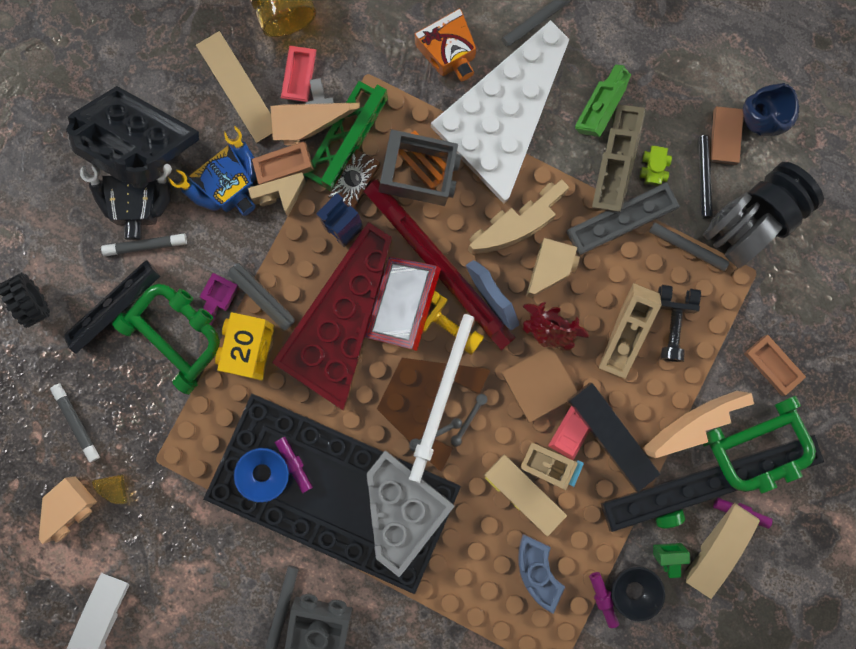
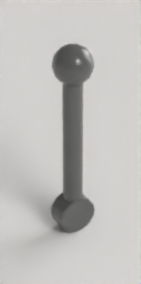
M479 394L476 397V404L457 435L451 438L453 446L461 445V438L479 408L487 403V396L485 394Z
M454 418L451 424L437 430L435 438L453 428H461L462 420ZM412 439L409 448L415 451L417 444L420 445L422 439Z

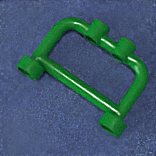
M152 285L142 294L127 314L120 313L112 324L118 332L125 336H131L136 329L142 333L180 370L173 378L172 383L180 392L189 395L198 386L196 378L216 356L220 346L218 333L210 325L213 316L203 308L195 311L189 305L193 301V297L186 290L179 289L176 292L168 285ZM158 295H163L175 311L182 313L189 320V324L193 329L202 332L208 339L207 349L192 366L140 316Z
M796 396L774 405L779 416L725 438L720 427L706 433L708 442L704 443L703 446L710 445L726 480L736 490L749 492L759 489L760 493L763 494L777 488L775 481L782 478L785 479L786 483L803 477L801 470L806 469L814 461L816 449L796 410L801 407ZM791 424L803 447L802 457L749 480L740 479L728 458L726 450Z

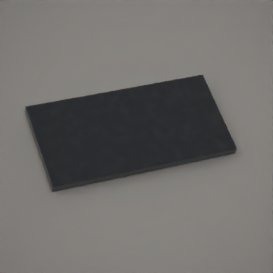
M251 393L203 499L412 594H415L449 516L448 514L406 570L398 577L379 562L375 555L367 473L384 451ZM285 437L295 456L300 457L304 465L302 469L313 488L302 493L292 473H290L285 489L275 499L267 502L248 500L238 491L235 485L234 470L237 462L246 452L256 448H268L281 455L275 442ZM395 457L412 471L413 464ZM264 464L257 465L253 470V476L258 481H265L271 475L270 468ZM424 469L421 479L454 504L461 485Z

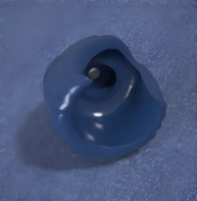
M785 83L773 84L759 89L755 94L747 97L743 104V116L747 127L754 134L760 136H776L787 132L795 125L799 117L800 106L797 94L793 87Z

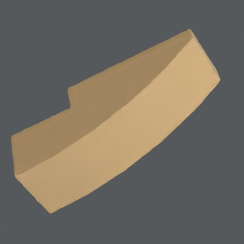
M734 503L700 546L701 552L684 572L686 583L712 599L743 554L760 522L759 518Z

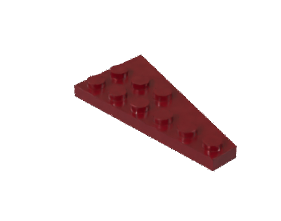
M369 222L363 228L272 362L343 411L392 241L391 236Z

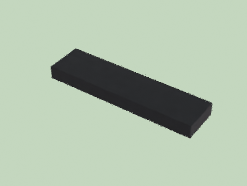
M148 260L137 267L64 334V339L71 351L77 354L161 277Z
M589 382L568 399V402L635 491L640 492L661 475L593 383Z

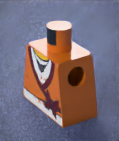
M460 8L415 33L416 47L441 76L455 71L461 82L473 76L474 71L469 62L475 58L476 46Z

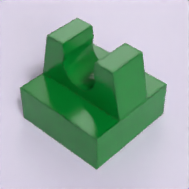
M682 543L653 545V556L663 566L664 572H668V577L681 578V564H690V552Z

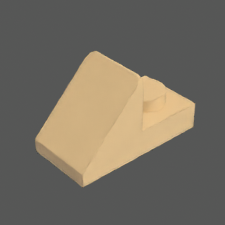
M301 172L250 187L248 190L255 205H271L276 202L277 198H281L284 211L288 217L306 184V180Z

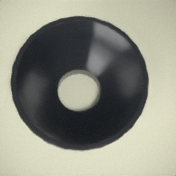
M640 566L629 567L618 573L612 583V601L618 612L625 618L633 621H646L656 616L663 607L665 588L659 576L652 570ZM637 582L642 586V594L639 598L631 599L627 596L626 590L630 583Z

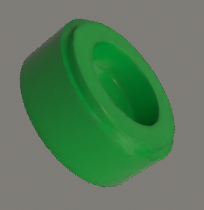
M683 509L656 517L657 527L666 529L683 524L685 521Z

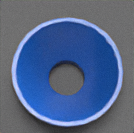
M268 448L252 449L246 452L236 464L234 470L235 485L238 491L248 500L254 502L271 501L278 497L285 489L289 475L288 467L283 457L276 451ZM264 464L270 468L271 475L267 480L258 481L254 478L253 470L257 465Z

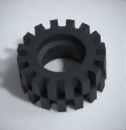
M21 272L0 283V295L3 296L1 299L3 303H6L7 310L12 312V317L17 319L20 325L23 324L25 328H29L49 317L50 309L48 308V303L44 301V295L39 292V287L34 285V281L29 279L27 274Z

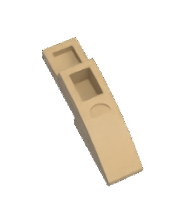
M562 179L556 185L552 182L549 183L539 193L542 196L535 203L530 200L519 210L520 216L512 208L506 213L503 210L491 219L492 226L485 232L482 229L478 230L469 239L471 244L468 251L471 254H480L500 250L535 234L554 219L556 214L550 207L566 194L569 186Z

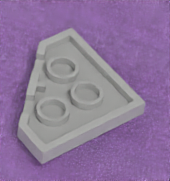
M385 450L367 473L375 555L379 562L400 577L455 505L421 479L420 483L409 480L411 470Z

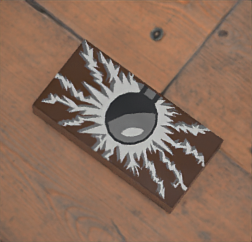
M356 149L328 198L331 199L338 193L348 207L352 206L355 209L364 194V190L369 186L379 169L380 162Z

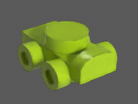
M652 145L650 152L644 151L642 162L648 164L647 168L641 167L639 178H645L644 184L660 186L662 182L668 181L669 172L664 171L666 166L670 167L672 156L667 155L668 148Z

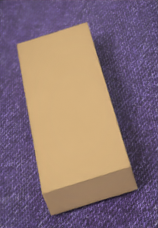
M504 454L484 474L547 537L567 517Z

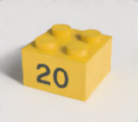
M231 312L230 318L225 319L222 328V335L225 336L223 347L218 348L215 357V364L218 365L217 371L263 380L275 325L265 319Z

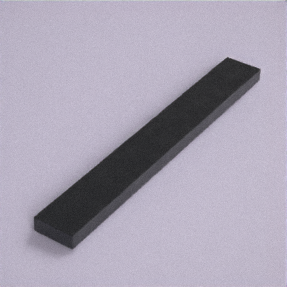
M810 435L816 449L815 459L808 467L824 463L815 435ZM799 439L730 462L740 479L749 480L801 458L803 447ZM716 465L600 504L609 531L613 532L738 490L728 483L720 466Z

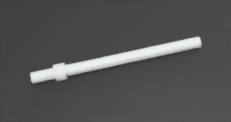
M463 315L421 444H417L413 455L416 459L409 477L411 481L420 483L426 463L431 460L434 451L431 448L474 321V317L471 315Z

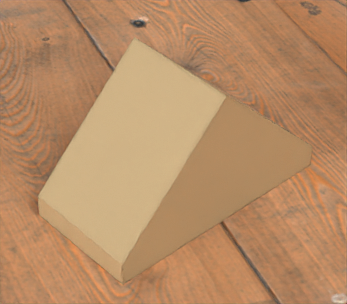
M531 443L520 469L566 490L578 463Z

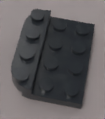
M118 86L68 116L69 124L66 129L70 148L75 154L116 179L130 183L134 188H144L149 182L160 178L159 168L199 141V131Z

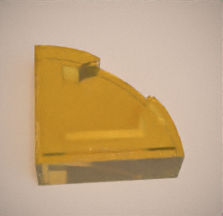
M123 475L92 481L95 491L107 501L114 504L128 503Z

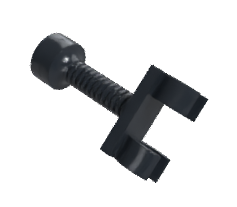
M662 285L658 289L661 298L660 309L671 310L672 319L670 322L671 330H669V344L666 347H662L661 360L684 362L685 350L681 349L679 345L682 313L695 314L699 312L701 290H687L685 304L671 302L673 287Z

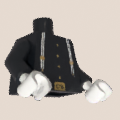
M169 164L164 165V173L160 172V178L149 182L144 188H134L130 183L122 182L113 176H102V180L98 179L101 172L100 168L92 165L94 175H90L87 173L86 167L83 166L80 170V176L84 181L90 182L89 188L96 204L104 216L111 222L124 226V239L141 240L142 225H155L158 217L162 216L171 202L170 183L166 179L172 170Z

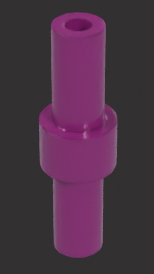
M283 437L277 440L275 444L287 464L289 474L292 473L301 492L304 493L313 488L302 469L304 465L300 457L295 456L286 438Z
M717 497L713 508L727 513L734 503ZM742 503L738 504L759 518V526L767 529L771 527L772 518L752 511V507Z
M594 572L590 574L589 578L596 593L594 599L599 610H602L608 627L616 628L619 626V621L613 608L614 603L611 592L606 590L600 572Z

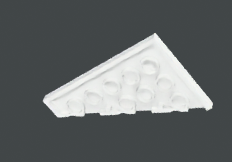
M551 20L431 122V128L443 141L458 144L457 154L461 155V160L503 204L510 197L569 42V38Z

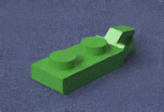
M615 64L609 77L604 82L599 81L575 125V129L579 134L600 137L631 77V74L624 65Z

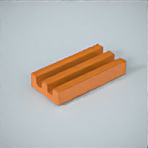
M415 130L411 133L419 135ZM399 149V157L430 190L436 188L443 181L446 163L440 157L428 155L442 170V174L421 153L412 152L436 178L432 182L403 149Z

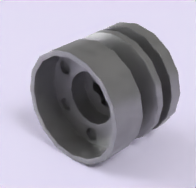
M747 192L739 198L730 201L711 220L708 229L703 234L707 240H710L717 233H720L721 235L714 242L713 246L718 248L728 241L731 246L727 249L724 256L737 268H741L761 252L783 226L770 213L755 219L753 216L758 211L760 204L756 202L746 210L744 207L752 198Z

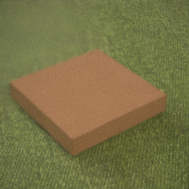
M550 347L501 372L528 423L565 404L570 397L577 393L555 350Z

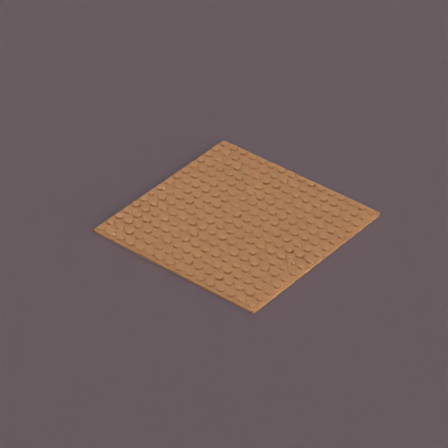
M367 74L361 82L372 88H375L378 84L387 89L388 95L387 102L358 149L381 164L371 181L373 182L376 179L381 180L391 129L406 133H412L415 130L420 136L442 140L431 128V122L440 116L443 111ZM363 91L360 92L356 99V103H360V108L364 107L370 95ZM357 115L344 119L342 123L344 132L350 131L357 119ZM339 128V130L337 131L336 134L341 133V129H340V128ZM343 138L330 143L328 147L330 155L337 153L344 141ZM404 150L433 182L436 178L411 151ZM326 152L324 153L322 158L327 157ZM422 154L440 174L443 173L428 155ZM528 154L524 157L510 197L503 204L461 160L458 172L453 171L452 180L456 181L453 198L448 197L445 206L394 195L393 197L483 300L484 298L474 284L466 264L474 260L489 270L500 291L512 303L519 320V326L510 330L516 338L503 350H500L475 319L473 321L470 333L477 331L484 336V339L472 356L463 351L459 365L490 370L480 394L487 396V403L479 408L462 436L460 446L455 447L451 444V438L457 435L460 428H453L435 438L452 447L453 450L442 472L430 461H427L425 470L461 485V488L454 502L455 506L447 518L416 593L412 594L366 572L363 573L505 649H573L596 603L594 599L596 593L589 576L594 572H600L605 584L633 527L632 525L617 531H609L600 503L636 491L591 431L573 460L575 462L579 460L584 463L574 487L568 484L567 489L564 490L520 469L531 443L562 455L548 447L571 406L569 402H566L528 423L501 372L547 348L541 346L532 333L528 335L523 330V322L530 320L531 315L523 308V305L534 304L538 306L540 303L546 302L544 311H548L552 307H559L561 311L558 315L570 324L576 317L579 318V326L588 332L589 338L576 336V339L573 340L575 347L569 351H562L560 347L553 349L577 392L589 382L593 383L642 449L664 428L690 411L756 277V271L747 265L737 268L731 262L725 271L714 267L650 233L649 230L652 224L655 222L728 260L724 253L656 219L580 255L575 273L570 272V275L563 281L532 298L527 297L526 294L543 239L547 238L573 246L566 231L608 210L592 208L595 188ZM398 155L392 182L429 189ZM330 163L318 164L313 174L322 178ZM310 179L307 180L254 277L295 318L294 324L289 329L282 330L247 294H245L235 312L265 319L275 325L263 380L217 371L218 365L215 364L214 357L201 374L198 386L189 396L156 457V461L160 465L207 490L251 393L379 450H386L391 455L414 465L416 457L413 455L415 451L409 448L410 442L377 410V407L401 358L448 363L456 339L455 335L453 336V334H450V332L435 322L431 324L425 333L422 332L417 351L364 338L344 411L272 363L361 233L360 231L343 247L338 243L334 235L329 234L323 228L316 213L330 200L328 196L331 191ZM562 179L569 186L566 194L550 207L556 214L554 219L535 234L500 250L480 254H471L468 251L471 244L469 239L478 230L482 229L485 232L492 226L491 219L503 210L506 213L512 208L520 216L519 210L530 200L533 203L542 197L539 193L549 183L552 182L556 185ZM442 182L433 190L441 192ZM364 193L355 208L359 213L363 228L369 222L392 237L382 277L389 257L425 263ZM438 278L435 291L448 299L441 313L460 326L463 315L470 314ZM633 283L657 293L659 286H672L671 302L685 304L687 290H701L699 312L695 314L682 313L679 345L681 349L685 350L684 362L661 360L662 347H666L669 344L672 312L671 310L659 309L626 379L599 369L615 323ZM432 303L430 305L427 318L436 307ZM222 336L219 347H223L225 336ZM453 382L438 430L451 424L454 418L461 419L463 425L475 406L476 397L479 394ZM503 454L567 515L548 537L522 511L518 510L501 491H497L485 479L486 476L484 474ZM647 455L660 472L668 455L658 458ZM656 479L649 483L645 488L652 487ZM523 534L551 547L548 557L550 571L555 579L565 586L554 614L544 609L533 599L521 578L518 565V551Z

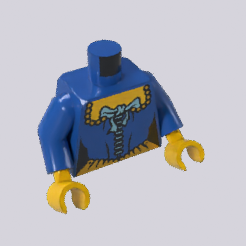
M234 126L238 136L235 139H230L224 131L225 140L229 145L188 176L190 182H187L186 174L178 169L176 171L181 174L182 180L179 183H174L168 177V181L174 187L182 188V193L198 206L213 211L222 209L225 212H229L236 207L243 216H246L256 208L254 202L249 198L248 188L255 186L253 182L257 177L252 162L254 156L247 144L241 141L242 134L240 129Z

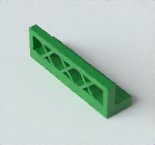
M358 81L346 103H356V99L361 91L370 95L364 107L334 123L312 159V165L315 170L318 164L330 163L323 177L320 178L313 174L314 171L303 174L304 177L332 191L356 149L360 148L388 100L387 89L378 84L375 88H372ZM357 115V119L350 131L344 132L342 125L344 119ZM339 128H340V129H341V133L336 134L337 131H338ZM343 138L344 141L337 153L330 155L328 148L330 143ZM326 152L327 157L322 158L324 153Z

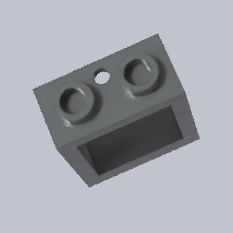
M391 129L379 192L445 206L448 197L453 198L456 188V181L452 180L453 171L458 172L461 155L457 154L458 144ZM399 149L447 159L441 192L392 182Z

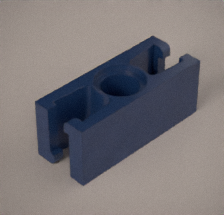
M338 193L316 213L323 228L329 234L334 235L338 243L343 247L363 229L359 213L352 206L348 207Z

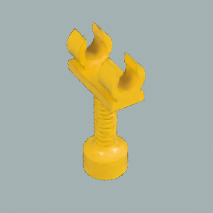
M434 291L431 302L436 307L426 319L423 332L425 333L431 324L435 322L456 337L460 326L442 315L441 311L447 304L448 299ZM477 331L469 333L464 351L472 356L483 341L484 336Z

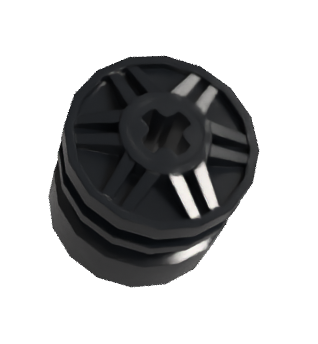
M781 162L773 171L765 176L764 181H760L747 192L752 198L745 207L747 210L751 205L758 202L760 207L753 217L758 219L762 215L770 213L783 225L776 237L785 238L802 224L803 218L811 216L813 211L823 204L824 195L816 180L808 172L791 162Z

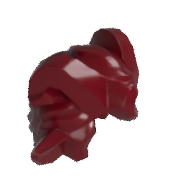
M542 302L538 306L534 304L523 305V308L531 314L530 320L523 322V330L528 335L532 333L541 346L550 348L560 347L562 351H569L575 347L573 340L576 339V336L589 338L588 332L579 326L578 317L570 324L558 315L561 308L552 307L548 311H544L546 302Z

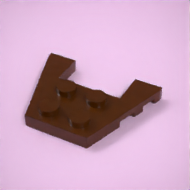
M401 358L377 407V410L409 442L412 439L420 440L423 438L447 363ZM459 365L453 382L480 394L490 370ZM434 439L431 448L434 451L430 462L442 472L453 448Z

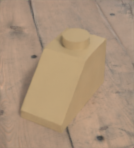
M544 238L540 244L526 296L532 298L566 279L570 272L575 273L580 258L575 255L577 247Z

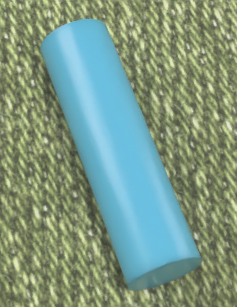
M577 460L578 464L569 482V485L573 487L584 465L579 460Z

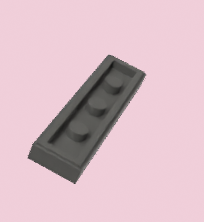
M668 182L624 202L621 212L606 211L568 229L566 233L572 245L577 247L576 253L580 256L677 210L680 206Z

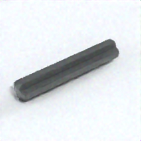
M240 263L235 264L229 269L228 276L282 330H287L294 324L295 318Z

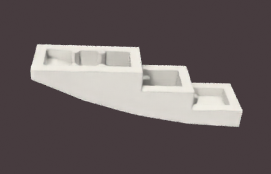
M103 573L100 574L67 649H105V641L118 616L116 612L129 587L127 582Z

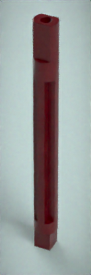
M376 179L371 182L364 190V193L426 264L441 268L439 279L468 313L474 317L475 321L500 350H503L516 337L393 195L379 192L380 180Z

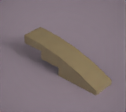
M617 105L613 128L610 129L606 152L603 153L592 208L621 212L646 113L645 108Z

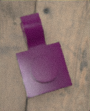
M212 273L200 295V298L206 301L203 309L213 316L210 325H212L216 318L218 308L227 311L239 289L237 284L215 273Z

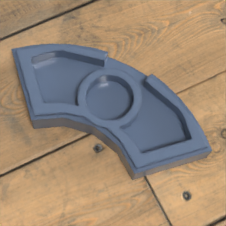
M474 260L466 264L474 284L492 311L510 330L519 326V320L512 303L500 291L489 270Z
M523 534L518 551V565L521 578L533 599L544 609L554 614L565 586L556 580L550 571L548 557L551 547Z

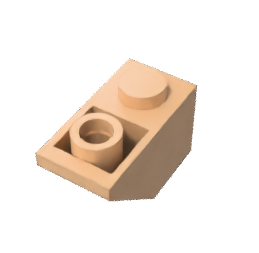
M76 476L64 478L42 498L39 541L42 544L50 541L59 542L69 534L70 530L68 527L75 521L80 523L92 513L90 508L97 501Z

